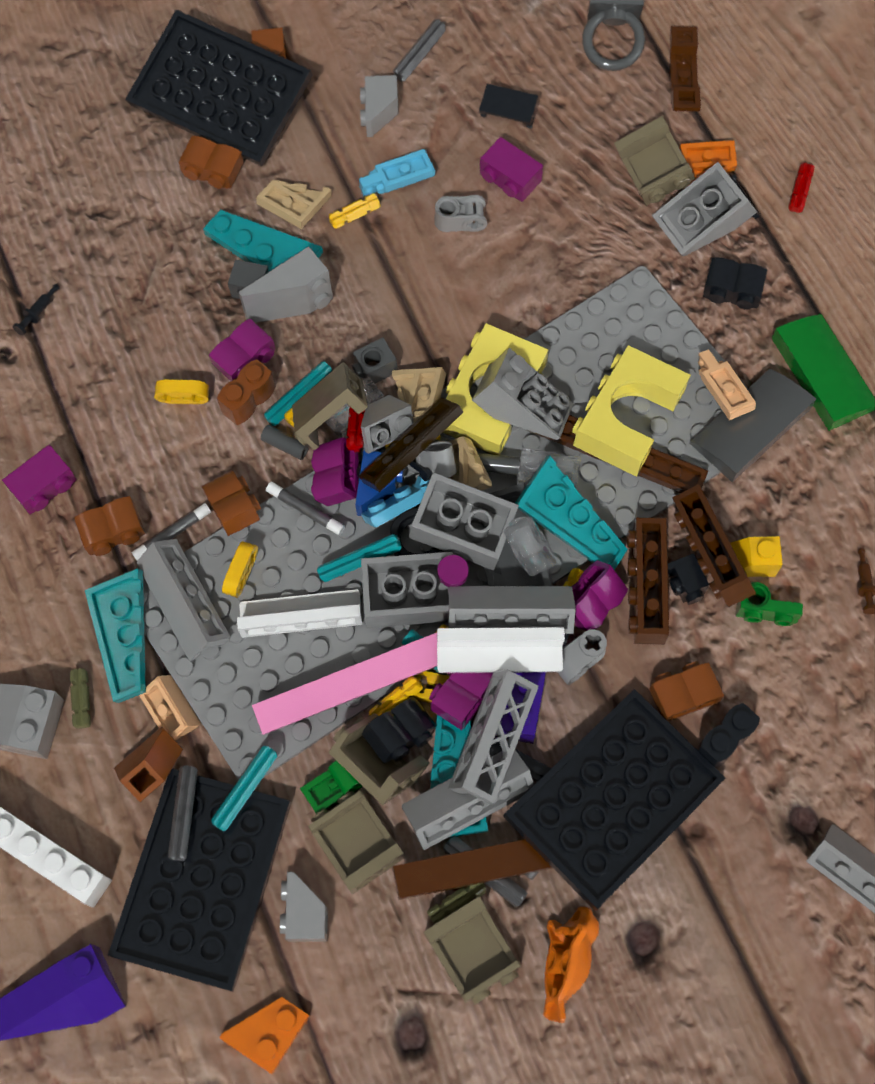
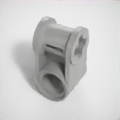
M480 195L441 197L435 204V226L442 232H477L487 227V219L484 217L483 210L486 205L485 198Z
M435 439L413 460L423 469L428 468L432 473L434 472L447 478L455 475L457 472L452 443L449 441ZM410 465L407 466L409 470L418 472Z
M595 629L587 630L570 644L562 647L563 670L557 673L567 685L578 680L588 669L604 657L607 646L604 634ZM587 642H590L592 645L598 643L597 651L593 648L587 650Z

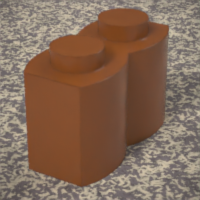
M191 136L179 160L181 172L190 180L208 181L215 188L231 189L243 165L241 151L225 144H216L203 137Z
M257 359L246 364L239 372L237 379L227 383L218 394L217 400L222 414L236 425L247 421L253 415L256 406L264 403L272 396L276 387L272 371Z
M233 470L201 486L228 536L260 520L257 511L261 510V507L254 494L247 495V492L250 491L248 484L243 476L237 478Z
M130 496L113 500L102 507L87 510L74 517L84 549L89 555L102 556L108 554L116 545L134 544L139 541V537L145 534L137 508Z
M695 661L682 667L683 672L672 675L669 671L654 678L655 682L652 683L649 690L659 713L668 722L712 706L723 699L724 694L709 662L700 665L699 661Z

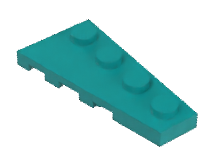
M220 210L203 228L206 236L246 262L268 266L269 272L308 246L318 258L323 254L322 246Z
M550 455L546 456L515 502V504L519 505L518 509L592 563L598 560L611 565L615 570L628 549L607 523L600 519L588 500L581 496L569 477L562 473L555 460Z
M137 568L85 590L112 699L116 703H121L146 693L143 571Z
M437 715L430 789L453 777L467 737L471 731L470 721L463 730H460ZM486 817L448 838L488 832Z

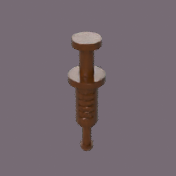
M859 548L858 554L861 564L858 566L861 587L857 591L859 596L865 597L866 606L863 607V613L875 614L873 602L875 586L872 581L871 569L865 560V549Z

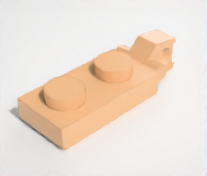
M709 349L698 354V365L701 368L699 375L726 417L732 420L755 410V400L728 361L718 362Z

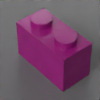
M499 137L480 158V174L487 182L494 183L503 189L509 197H515L523 202L542 181L543 165L502 137Z
M50 444L2 479L29 515L44 509L52 498L59 493L69 490L73 482L77 480L71 469Z

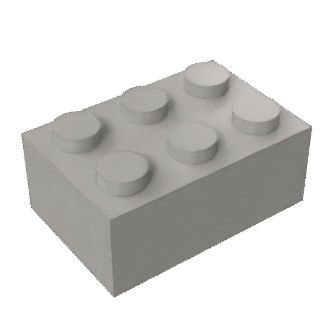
M433 472L412 523L409 538L444 552H453V555H458L465 560L494 570L519 505Z
M453 552L361 559L366 627L448 622V587L442 584L438 578V564L444 557L453 555Z

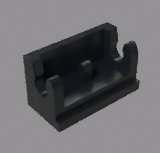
M487 84L479 108V114L485 118L489 114L522 122L527 125V128L532 129L539 108L538 95Z

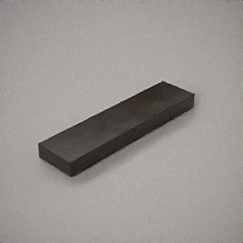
M439 399L359 475V478L364 484L380 492L463 413L461 407L447 399Z

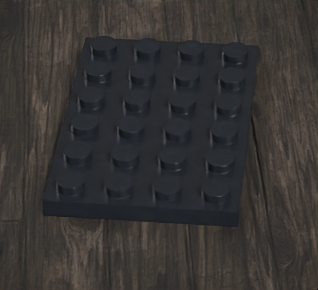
M175 10L125 100L129 105L195 136L209 139L216 144H225L241 151L242 158L263 166L313 74L308 68L179 10Z
M634 689L529 789L503 817L594 911H597L724 781L725 777Z
M172 768L167 776L107 956L234 992L291 801L253 791L228 829L222 831L212 824L211 819L235 785L197 775L187 858L185 861H173L168 858L179 770Z

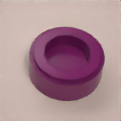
M448 555L439 562L438 578L442 584L447 587H457L466 582L469 568L467 562L462 557Z

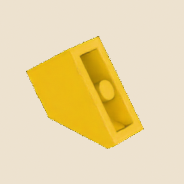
M780 536L747 537L730 543L748 577H776L783 565Z

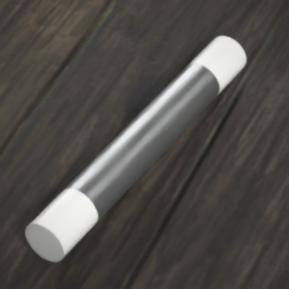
M271 481L267 485L266 492L335 534L340 536L343 533L345 525L276 483Z
M206 503L202 504L132 551V555L138 561L152 542L173 539L210 514L211 510Z

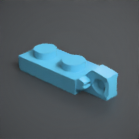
M425 149L375 165V169L370 171L368 176L359 178V188L363 196L371 193L375 194L376 192L383 194L384 192L387 193L435 176V169Z
M418 476L416 483L412 484V486L405 485L396 489L393 492L394 496L385 501L384 499L374 501L368 505L369 510L361 513L365 523L378 527L420 504L430 480L424 481L421 476Z

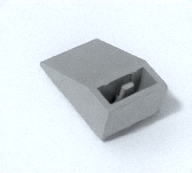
M510 348L488 366L472 399L473 402L496 420L555 440L561 437L574 404L566 394L560 392L544 375L539 374L522 356L517 355Z

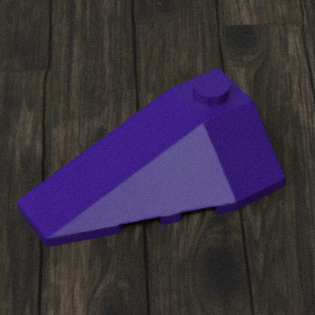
M90 944L60 960L0 998V1041L98 1023L127 1007L101 948Z

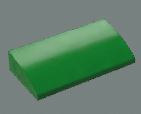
M822 314L801 318L775 329L772 336L773 342L800 386L816 398L813 407L828 431L875 411V397Z

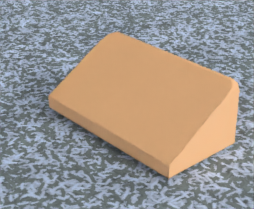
M171 675L157 676L146 686V693L139 695L158 728L163 727L175 741L201 724Z

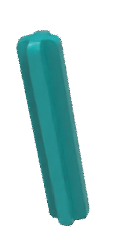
M325 361L320 362L264 413L266 421L272 426H276L285 418L284 414L292 408L294 403L332 372L331 366Z
M395 534L389 535L318 566V575L321 580L328 582L360 568L361 559L386 557L402 549L401 542Z
M262 746L211 819L214 826L222 831L228 829L276 760L278 755L276 751L269 746Z

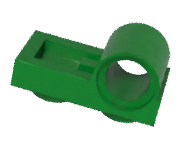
M752 582L751 584L756 592L755 596L760 599L761 604H752L747 598L736 605V617H742L745 621L752 623L767 620L774 621V624L778 626H791L796 624L803 615V603L771 600L769 588L760 582Z
M334 761L326 772L300 789L317 814L324 809L329 810L338 804V800L350 791L355 793L363 786L341 764Z

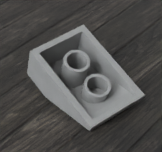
M717 162L652 216L684 257L736 230L756 214L757 211L720 163Z
M309 246L238 292L246 320L252 319L255 323L310 314L317 309L326 307L330 300L333 299L329 270Z
M0 683V750L48 759L65 700L56 691L26 685Z

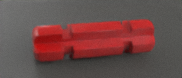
M804 162L800 165L788 207L791 212L801 213L805 207L806 197L815 169L813 164Z
M350 407L346 448L356 453L360 452L364 446L361 423L365 410L358 414Z

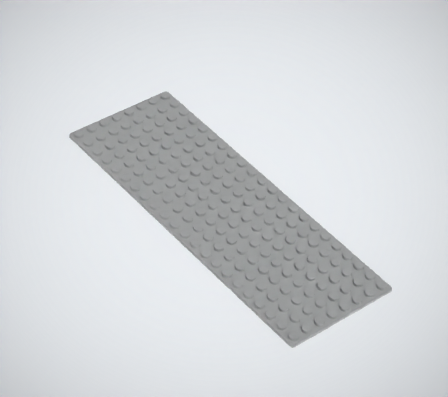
M639 266L525 338V340L549 350L547 364L542 375L560 392L566 394L574 403L569 415L577 418H585L588 413L585 409L592 395L598 396L600 393L598 387L605 374L610 376L613 371L610 368L614 358L618 353L622 355L628 345L690 374L686 390L674 411L639 396L622 397L612 403L611 409L615 417L622 424L654 439L651 448L708 470L709 472L704 484L721 473L690 445V441L723 412L701 380L698 354L709 349L718 362H725V360L645 266ZM483 376L475 381L470 389L472 399ZM447 387L442 390L441 398L446 399L448 395L446 394ZM512 425L511 435L500 455L520 457L518 475L487 472L492 482V487L482 490L489 494L521 483H525L527 486L546 456L550 455L562 473L569 477L581 496L588 500L596 514L607 523L620 540L627 536L628 530L633 529L636 517L654 518L675 504L672 498L680 494L670 488L638 475L636 477L611 464ZM445 433L440 434L441 441L456 439ZM364 446L361 448V451L358 452V467L356 470L358 476V483L362 465L363 452L365 450ZM383 446L375 450V452H384L386 449ZM475 447L477 453L490 454L484 450ZM406 467L403 483L398 482L397 489L405 485L412 486V484H415L420 473L413 472ZM315 471L285 488V490L345 525V529L340 536L273 496L260 504L261 510L257 511L260 518L259 521L230 536L222 528L184 552L231 637L225 644L205 648L195 660L189 661L143 577L144 633L238 780L262 746H269L278 754L276 760L264 775L265 777L390 694L398 686H402L405 680L265 735H262L252 705L404 646L401 642L411 629L426 637L434 634L441 625L448 626V622L367 628L364 617L362 568L360 567L328 582L320 579L317 572L318 566L389 536L390 528L396 517L378 527H373L365 523L362 516H357L356 498L332 506H326L316 501L311 491ZM538 523L554 584L570 574L572 568H579L589 561ZM412 524L403 530L401 543L407 551L424 553L433 548L409 538ZM245 541L257 545L258 553L241 595L236 598L222 593V585L239 544ZM465 560L468 564L469 574L466 582L461 586H489L485 568ZM358 589L360 592L363 625L244 638L241 637L238 631L237 617H240L239 604L243 601Z

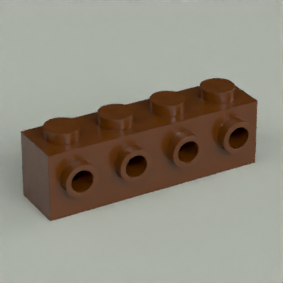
M698 484L674 496L672 499L678 509V512L674 513L675 518L681 529L688 528L690 534L685 537L693 552L699 550L702 557L697 559L705 576L711 574L714 581L709 583L716 599L718 600L723 597L727 606L730 607L755 595L756 592L700 485Z
M636 517L633 529L628 530L627 547L633 548V558H628V576H633V587L628 588V605H633L634 616H629L628 631L629 634H634V644L665 645L669 636L666 518Z

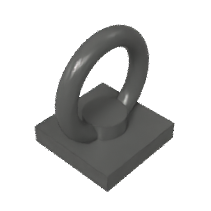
M589 0L587 9L588 22L583 30L582 44L586 56L594 65L607 71H619L628 68L638 60L645 45V32L639 21L644 0ZM601 22L609 26H620L625 23L630 25L634 32L635 41L631 52L627 56L619 60H608L596 52L593 45V34Z

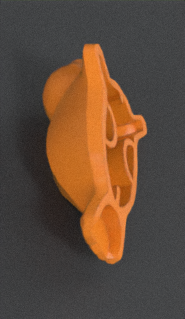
M587 906L578 907L574 915L563 925L556 920H549L547 923L550 946L545 968L546 1001L543 1016L551 1021L565 1022V1003L582 987L590 971L592 959L591 945L598 936L599 922L593 915L591 908Z

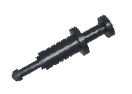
M54 284L47 294H42L30 309L25 308L22 311L25 318L20 324L15 323L12 326L18 334L23 336L26 333L25 328L30 322L34 324L39 322L38 316L50 304V297L59 290L58 284Z

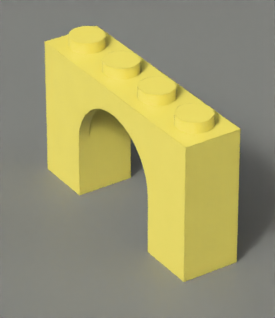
M486 323L481 333L478 331L475 333L471 342L472 350L469 356L466 354L463 356L458 368L460 371L456 379L452 378L447 386L446 394L448 395L446 399L458 404L463 413L442 433L456 439L462 436L472 440L475 447L493 455H500L511 435L512 425L492 418L473 402L470 389L475 381L484 376L488 366L509 348L517 355L522 356L539 374H542L547 364L549 350Z
M628 345L622 355L618 353L614 358L610 368L613 370L610 376L604 375L598 387L600 393L597 397L592 395L585 409L588 412L585 418H578L572 433L576 434L573 446L637 477L649 456L654 439L622 424L612 412V403L622 397L639 396L674 411L686 390L691 375Z

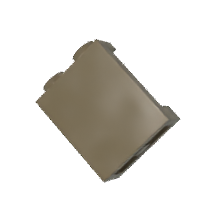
M663 116L614 142L618 154L646 206L651 203L660 202L667 194L676 189H683L691 181L695 180L692 168L685 160Z
M344 362L292 405L294 435L302 445L306 446L308 444L313 450L319 447L317 428L346 403L358 414L368 407L363 380Z
M374 713L367 718L361 716L350 728L347 726L342 727L334 736L335 744L328 753L378 802L384 805L415 784L430 763L422 755H419L409 763L403 759L398 762L392 759L383 763L362 735L367 724L378 717Z
M361 790L356 794L354 791H350L338 800V806L331 811L327 809L320 811L312 817L311 821L313 823L308 826L352 895L405 858L403 851L395 843Z
M480 896L424 931V935L465 1003L472 1000L474 1005L491 995L489 988L500 982L503 987L519 977L516 970L520 969L522 965L516 959L496 927Z

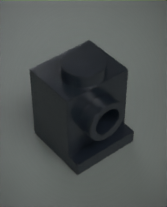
M694 553L668 563V578L671 577L669 583L673 593L676 596L679 595L682 602H687L688 605L702 600L709 587V583Z

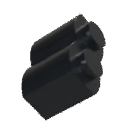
M712 258L703 297L717 304L731 302L745 310L758 308L768 269L755 264L738 263L726 258Z
M411 697L369 722L362 735L383 763L392 759L398 762L410 752L409 748L415 745L421 748L433 738L431 733L437 725L417 699Z
M744 703L734 706L725 715L719 726L714 727L706 734L697 750L715 768L722 766L736 748L743 744L755 731L760 717Z

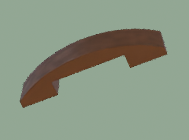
M671 26L669 73L673 111L700 112L701 109L700 87H698L697 27Z

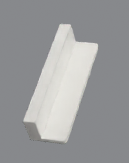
M358 589L243 601L239 604L240 617H237V627L242 638L363 625L360 592Z
M564 627L437 628V671L439 673H493L508 669L512 672H561L563 670L562 646L565 640Z

